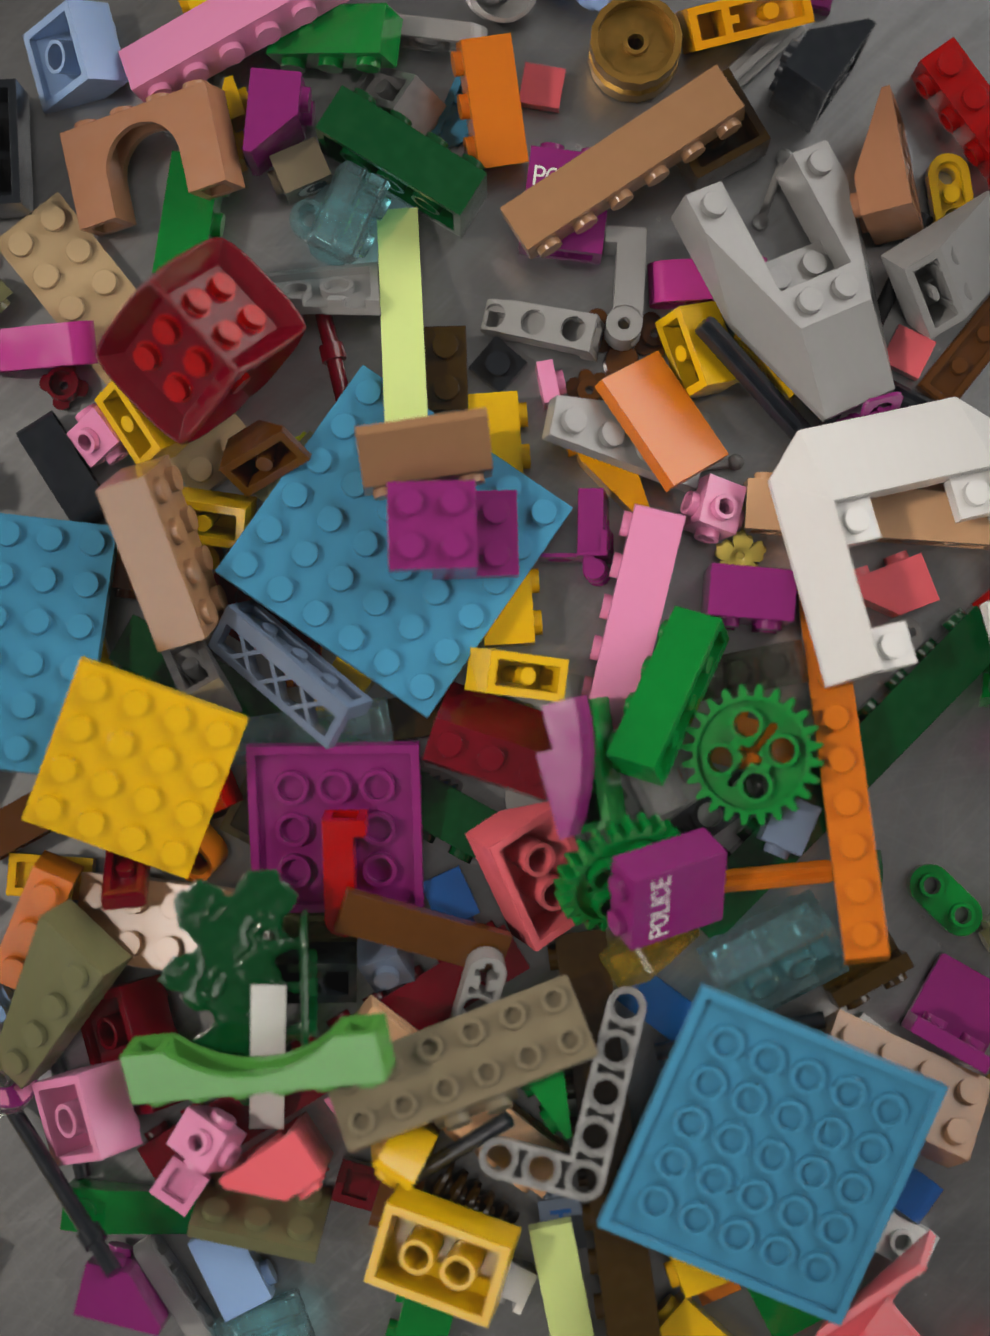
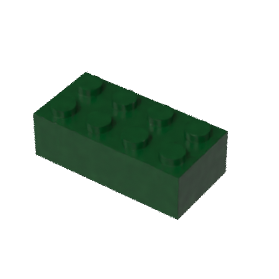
M341 85L315 127L322 153L411 208L418 207V212L462 238L488 197L487 172L483 171L484 165L471 155L463 153L460 157L447 149V142L438 135L429 131L424 135L412 128V122L402 113L396 110H391L388 113L376 106L377 101L364 90L355 88L352 91Z

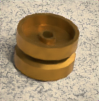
M612 0L600 10L592 25L588 65L593 80L605 94L618 101L639 103L655 98L669 86L677 70L683 34L677 16L668 5L660 0Z

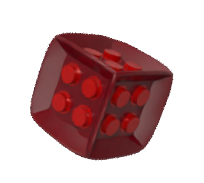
M215 237L195 245L164 264L132 294L102 336L96 350V357L113 383L152 424L175 442L187 444L207 434L236 413L249 397L257 393L274 376L301 341L306 330V324L293 303L252 259L227 239Z

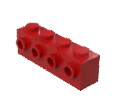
M952 37L922 58L910 78L913 80L919 94L930 103L938 114L944 128L952 133L963 148V152L969 162L980 171L990 189V85L957 40Z

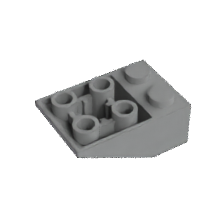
M989 191L982 193L880 255L907 325L929 339L935 338L966 319L990 292Z

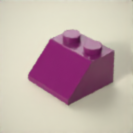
M254 67L250 69L243 153L253 176H261L272 167L270 155L303 142L306 139L307 126L314 125L315 101H311V87L305 86L304 78L300 71Z
M110 1241L108 1246L122 1266V1270L115 1276L107 1278L92 1255L85 1265L73 1315L159 1336L172 1314L138 1264L133 1252V1246L124 1242Z

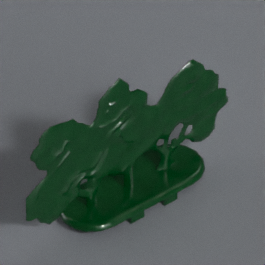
M277 870L247 871L237 884L234 892L229 896H226L220 887L207 883L203 879H197L191 883L188 889H182L175 896L174 905L178 928L185 931L197 944V947L192 953L173 956L157 980L172 991H180L183 994V1001L193 1011H210L214 1016L215 1022L206 1031L201 1032L192 1039L191 1042L219 1053L250 1057L251 985H287L286 993H301V1021L298 1024L286 1026L285 1047L293 1039L301 1042L302 1047L310 1044V1036H317V949H308L307 909H304L300 916V938H290L281 929L283 918L296 905L298 894L291 889L289 884L280 881V873ZM264 932H273L277 940H264L262 934ZM290 949H299L301 981L285 982L274 963L275 956ZM250 1097L238 1099L243 1106H249Z

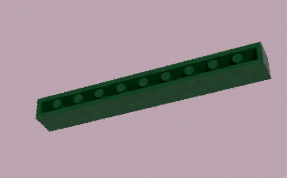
M977 605L965 611L961 607L956 609L942 624L947 630L936 641L929 637L916 649L917 663L910 666L906 671L903 668L897 669L883 684L888 690L877 701L870 697L858 708L857 715L867 788L990 665V640L981 609ZM819 766L812 767L811 772L820 778ZM821 781L819 783L806 782L804 785L812 795L810 799L796 796V798L821 808V812L801 857L827 831ZM752 817L748 825L742 826L736 833L740 840L730 850L725 846L723 847L727 851L726 869L794 863L801 857L790 853L788 859L784 860L764 851L763 848L766 842L756 838L761 826L755 817ZM769 889L724 893L722 920L699 927V929L716 944Z
M133 614L109 659L118 663L117 668L139 677L142 676L145 679L177 690L163 655L156 648L146 620ZM216 659L242 708V711L239 713L249 717L241 737L242 741L248 743L251 737H254L263 743L318 742L235 669ZM317 714L319 724L328 731L332 721ZM344 728L337 742L369 741ZM421 770L423 840L433 844L436 837L451 845L448 850L449 854L470 864L473 858L476 859V856L465 833L496 814L497 811Z

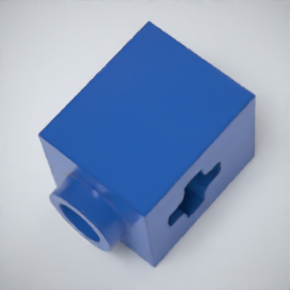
M460 865L424 881V893L432 910L476 922L474 915L480 913L481 910Z

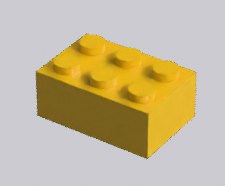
M399 1184L386 1202L363 1282L488 1328L499 1305L522 1227L415 1188H411L409 1191Z

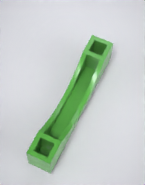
M385 1013L342 1017L327 1033L312 1043L288 1053L267 1057H241L219 1053L194 1044L177 1033L135 1036L120 1056L132 1105L149 1103L150 1106L155 1107L179 1100L201 1103L213 1097L231 1096L233 1099H245L254 1094L271 1092L275 1095L283 1096L297 1090L316 1089L319 1092H328L339 1086L358 1085L361 1088H372L387 1081L396 1062Z

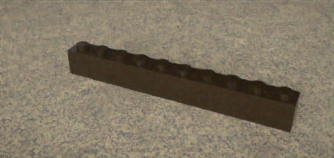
M601 929L562 934L555 939V945L547 946L550 971L559 970V976L566 975L569 978L595 1046L597 1045L607 1000L610 994L614 992L606 930L601 931ZM614 1002V1010L617 1014L616 1003ZM619 1036L609 1038L603 1046L605 1057L612 1062L623 1060ZM593 1059L571 1067L572 1073L564 1074L567 1100L576 1099L578 1116L570 1117L572 1140L574 1139ZM601 1080L593 1088L594 1099L602 1105L613 1103L618 1096L617 1085L610 1080ZM627 1091L603 1190L595 1199L589 1200V1204L581 1205L584 1231L593 1230L595 1248L587 1249L590 1276L599 1275L601 1292L593 1293L596 1320L605 1319L607 1336H661L649 1247L597 1227L599 1213L634 1136ZM592 1123L584 1129L582 1138L586 1145L598 1148L606 1143L608 1132L603 1125ZM581 1167L576 1170L579 1187L587 1186V1190H591L597 1183L596 1173L588 1167Z

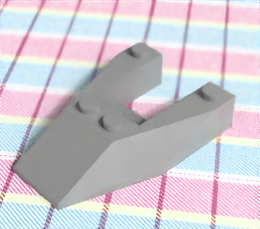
M827 140L793 152L775 176L811 242L807 246L765 262L722 181L686 194L671 216L676 230L728 327L822 422L861 406L872 397L888 394L895 389L871 267L858 218L855 219L853 214L848 179Z

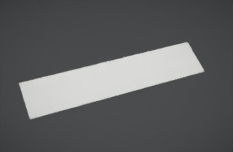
M251 985L250 1057H267L285 1053L287 985ZM273 1092L252 1095L249 1100V1129H284V1095L278 1096Z

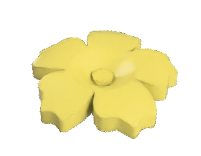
M741 530L740 532L737 531L736 535H733V543L725 539L722 543L716 544L714 554L720 559V564L759 567L757 562L763 560L766 547L763 545L762 540L753 542V537L747 535L744 530Z

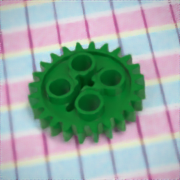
M762 684L757 685L753 696H750L746 685H739L737 698H734L728 689L722 690V704L709 698L706 702L711 712L709 714L700 711L694 713L697 720L701 723L700 727H686L685 731L695 737L694 743H687L681 746L685 751L693 753V759L683 762L682 767L694 768L696 773L686 782L687 784H701L702 789L695 797L697 800L707 796L712 798L708 809L709 812H714L721 806L725 807V821L731 820L735 813L738 812L740 813L741 824L746 826L752 814H756L760 826L767 823V813L770 811L778 821L783 820L782 806L786 805L793 812L798 811L799 806L795 797L798 795L802 798L810 799L812 796L804 786L806 782L819 783L821 780L811 772L812 767L822 766L825 761L813 757L814 750L824 747L823 742L811 741L810 735L814 734L819 729V726L811 725L806 727L803 721L808 717L810 711L806 709L796 714L793 711L797 702L795 697L788 699L784 704L781 703V689L776 688L769 698L765 697V688ZM747 711L755 714L759 720V729L751 737L743 735L737 727L740 715ZM773 722L776 723L777 730L759 750L758 755L763 759L761 764L758 762L749 764L737 784L731 787L728 784L729 779L747 758L746 752L743 751L744 747L756 746L769 725ZM779 738H786L794 745L795 754L788 763L778 761L772 753L773 744ZM718 747H725L732 753L733 764L727 771L716 769L712 763V754ZM752 773H759L768 781V791L761 798L752 796L747 790V780Z
M640 812L634 821H631L628 815L624 814L618 825L614 826L613 822L609 819L606 821L604 831L599 832L597 829L592 828L590 830L592 838L589 841L578 839L576 843L580 849L577 852L565 853L569 864L557 867L561 877L554 879L553 882L558 889L554 892V895L568 919L571 918L576 926L583 923L587 930H591L598 924L601 931H605L609 927L607 913L611 911V893L608 879L612 876V857L681 835L677 827H674L669 819L662 821L658 814H654L647 819L645 814Z

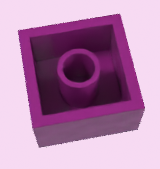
M711 563L703 574L700 613L722 618L727 631H735V628H739V625H751L752 633L777 634V631H782V628L794 622L797 585L792 569Z

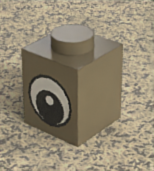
M316 137L269 156L274 170L267 172L270 182L277 196L285 193L289 205L335 186L331 171Z

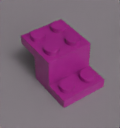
M475 480L387 482L389 572L432 571V580L519 577L517 490L476 491Z

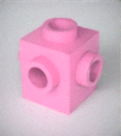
M96 403L81 410L75 416L78 423L66 433L90 468L105 461L110 466L114 465L129 454Z
M711 473L699 478L698 489L695 491L689 490L681 503V513L686 516L683 530L694 533L696 540L708 544H716L720 540L736 535L744 520L742 506L747 487Z
M209 1105L188 1106L166 1144L185 1158L183 1162L186 1167L195 1173L206 1175L207 1173L223 1172L230 1169L241 1155L242 1149L240 1146L247 1134L235 1125L237 1120L222 1109H213Z

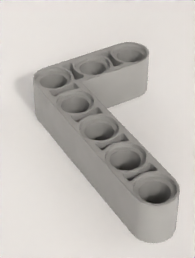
M621 987L610 994L607 1000L596 1045L598 1055L592 1061L571 1152L568 1153L507 1136H497L489 1139L482 1146L479 1153L481 1169L487 1175L499 1180L579 1201L595 1199L602 1192L646 1014V1001L639 990L633 987ZM621 994H630L638 1001V1012L631 1019H622L615 1013L614 1002ZM614 1036L623 1038L628 1044V1054L619 1062L608 1060L603 1052L605 1042ZM601 1080H610L617 1085L618 1096L611 1104L602 1105L593 1097V1088ZM592 1123L603 1125L608 1132L606 1143L598 1148L586 1145L582 1138L584 1129ZM497 1144L506 1146L512 1155L511 1163L503 1169L491 1166L487 1159L489 1148ZM546 1156L552 1160L555 1171L550 1178L539 1180L531 1174L529 1164L535 1157ZM588 1167L596 1173L597 1183L591 1190L581 1191L573 1185L572 1175L578 1168Z

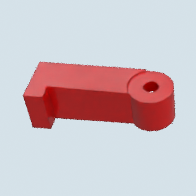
M325 809L322 817L325 923L331 933L340 937H349V935L335 932L334 923L346 888L357 889L356 837H366L369 826L368 809Z

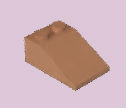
M890 85L881 87L854 174L857 192L850 193L854 217L859 219L862 233L869 232L875 245L911 237L924 229L904 120Z

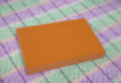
M659 351L601 379L594 386L666 492L715 465L729 455Z

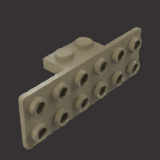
M562 975L392 1041L396 1062L385 1083L372 1088H361L358 1085L339 1086L332 1091H328L347 1149L349 1152L354 1153L433 1121L438 1130L446 1127L447 1131H454L472 1122L471 1117L485 1111L488 1112V1115L506 1111L513 1106V1100L520 1098L517 1088L596 1058L598 1052L569 978L566 975Z

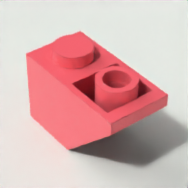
M907 550L884 558L885 567L870 572L868 565L854 569L864 606L891 618L940 600L922 553L909 557Z

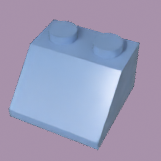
M65 0L23 35L43 113H54L105 99L128 82L118 53L121 49L116 34V27L107 2Z

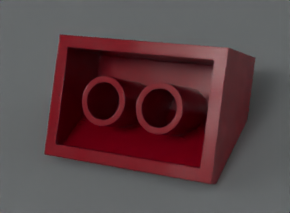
M453 682L447 690L436 716L422 760L425 763L541 802H546L547 792L536 755L537 753L552 750L543 712L489 693L464 690L465 685Z
M160 974L132 980L109 988L81 1027L90 1065L120 1060L121 1054L135 1036L167 1033L179 1034L173 1023L168 1004L167 990L157 980ZM187 1100L171 1101L168 1104L156 1107L150 1106L149 1103L133 1104V1108L137 1116L158 1112Z

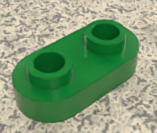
M921 864L909 873L906 886L910 897L946 932L956 936H967L979 928L983 916L980 904L945 869L934 864ZM930 877L937 881V889L933 893H927L924 889V883ZM960 907H964L968 912L966 921L962 923L957 922L955 919V912Z

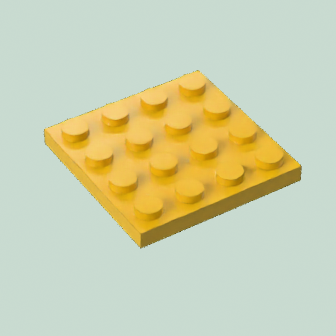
M82 656L21 820L188 879L249 717Z

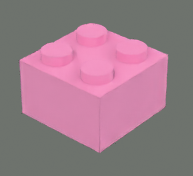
M120 1060L74 1068L31 1083L49 1151L58 1166L103 1160L143 1144L140 1134V1121L134 1112Z

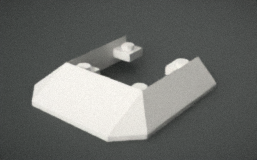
M957 397L798 430L768 480V486L825 688L865 679L871 675L912 666L917 663L906 621L875 628L870 627L849 553V547L875 542L881 538L871 499L944 483L955 523L988 516L990 523V418ZM987 601L979 606L990 640V601Z

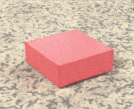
M525 62L520 89L521 107L559 113L566 69Z
M899 324L887 345L891 370L916 382L937 342Z

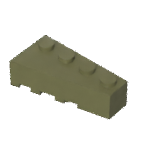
M71 899L40 916L0 1034V1069L21 1089L50 1070L132 958Z

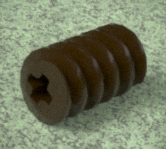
M455 1162L440 1172L427 1192L428 1194L513 1225L520 1216V1212L516 1211L506 1217L509 1204L505 1200L492 1206L496 1195L493 1190H488L479 1196L482 1182L479 1179L465 1185L469 1172L464 1168L452 1174Z

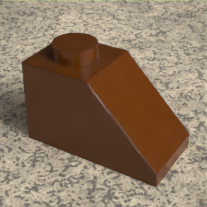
M257 420L228 438L219 470L246 497H249L309 461L312 454L283 425Z

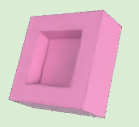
M553 359L536 362L535 371L543 411L548 410L549 400L557 395L567 394L563 370L555 371Z
M175 1153L149 1193L185 1217L211 1176L208 1174L201 1175L190 1170L183 1162L185 1158Z

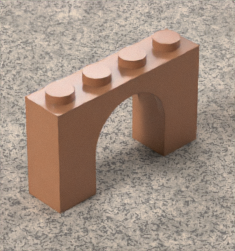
M203 79L191 80L184 83L182 89L178 91L152 94L146 97V102L133 107H116L109 112V116L100 119L80 120L74 124L73 129L60 133L80 230L103 237L137 225L127 180L128 165L136 147L146 137L156 132L169 131L174 136L179 146L189 193L206 200H212L244 189L245 184L225 91Z

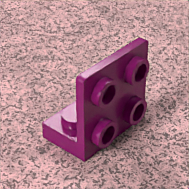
M941 953L900 1026L986 1074L990 1067V1056L984 1054L990 1044V979L951 956Z

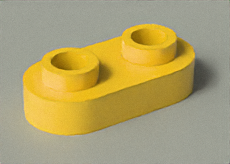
M944 153L933 159L925 173L930 215L933 217L932 224L943 218L946 213H951L974 199L969 167L962 157L953 153ZM939 174H949L952 178V183H942L939 179Z

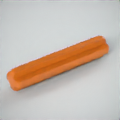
M824 859L726 869L724 893L831 883L833 881L831 861Z

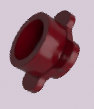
M76 366L53 368L48 374L43 375L39 381L40 388L48 392L52 397L53 406L61 411L67 410L73 400L78 397H85L89 392V384L85 380H81L76 374ZM63 382L68 383L67 389H61Z

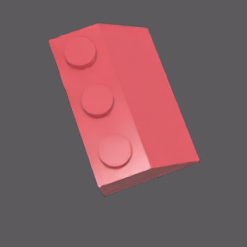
M549 801L501 810L465 833L509 930L514 937L537 952L575 926L571 918L568 919L554 895V892L558 889L553 882L554 879L561 877L557 867L569 864L565 853L577 852L580 848L574 836L559 840Z
M307 1111L284 1125V1129L276 1130L243 1152L237 1162L230 1169L226 1170L219 1182L223 1188L282 1201H287L297 1194L299 1199L302 1200L323 1185L321 1181L326 1178L325 1173L330 1169L328 1165L334 1153Z

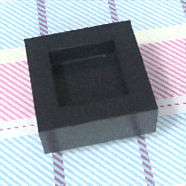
M495 336L472 362L469 370L494 392H504L526 368L527 361Z

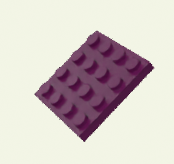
M420 741L337 742L335 747L326 749L319 742L247 744L246 768L251 871L277 870L280 873V881L289 884L291 889L298 894L296 905L289 913H301L304 909H307L308 913H325L322 851V817L325 809H368L369 826L366 837H356L358 890L425 908Z

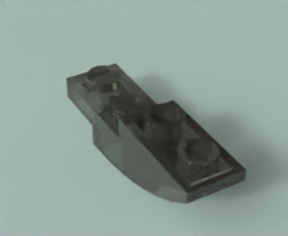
M802 639L723 654L702 702H706L709 698L714 700L722 699V690L728 689L733 696H738L739 685H746L750 694L755 692L758 684L764 685L766 691L809 682Z

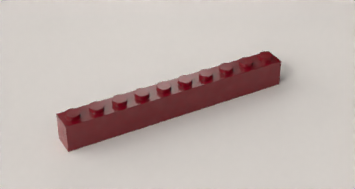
M493 920L484 924L509 931L504 921L497 926ZM513 937L504 960L507 973L505 983L530 969L529 962ZM437 960V963L423 970L419 964L414 967L415 981L399 985L388 993L384 990L377 993L372 992L371 995L420 1031L450 1018L464 967ZM479 971L480 984L486 986L485 977L487 973ZM369 995L362 999L363 1003L369 997ZM473 998L468 1000L464 1004L463 1008L465 1009L469 1005L478 1001L480 998ZM348 1009L336 1014L326 1021L329 1029L316 1037L310 1036V1043L327 1033L342 1017L353 1016L354 1014L351 1015ZM297 1039L289 1044L292 1050L302 1047V1043ZM305 1089L284 1095V1119L328 1092ZM231 1096L217 1097L207 1104L201 1102L188 1105H209L213 1109L219 1108L231 1114L237 1120L235 1125L247 1134L241 1146L268 1130L249 1129V1106H243L238 1099H233ZM185 1107L184 1109H182V1110L180 1111V1113L182 1114V1116H183L185 1110L187 1109V1107ZM166 1120L152 1127L144 1133L147 1140L137 1148L155 1181H157L173 1155L177 1153L166 1143L179 1121L169 1126Z

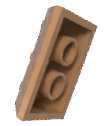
M487 407L355 427L364 496L373 495L374 500H387V482L475 480V486H479L485 483V478L492 477L493 461Z

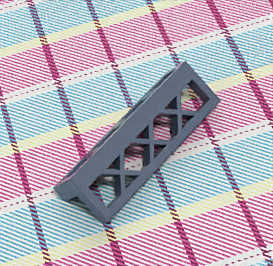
M255 600L227 605L208 647L326 749L335 747L348 720L367 714L374 700ZM231 628L239 634L243 652L236 653L225 643ZM257 654H262L269 660L272 673L271 678H265L259 672L256 660ZM292 679L299 685L303 703L296 704L289 698L285 680ZM315 706H323L335 716L328 731L319 724Z

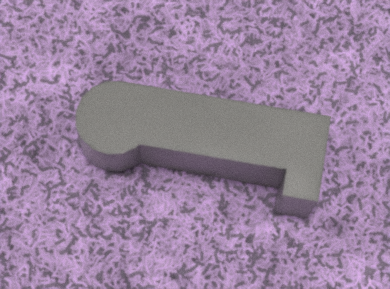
M605 226L603 255L615 256L613 308L606 319L604 336L607 344L619 351H626L635 347L639 342L644 308L647 228Z
M488 299L480 332L493 338L497 336L504 341H515L578 355L581 359L597 362L605 325L598 314L510 299L507 301Z

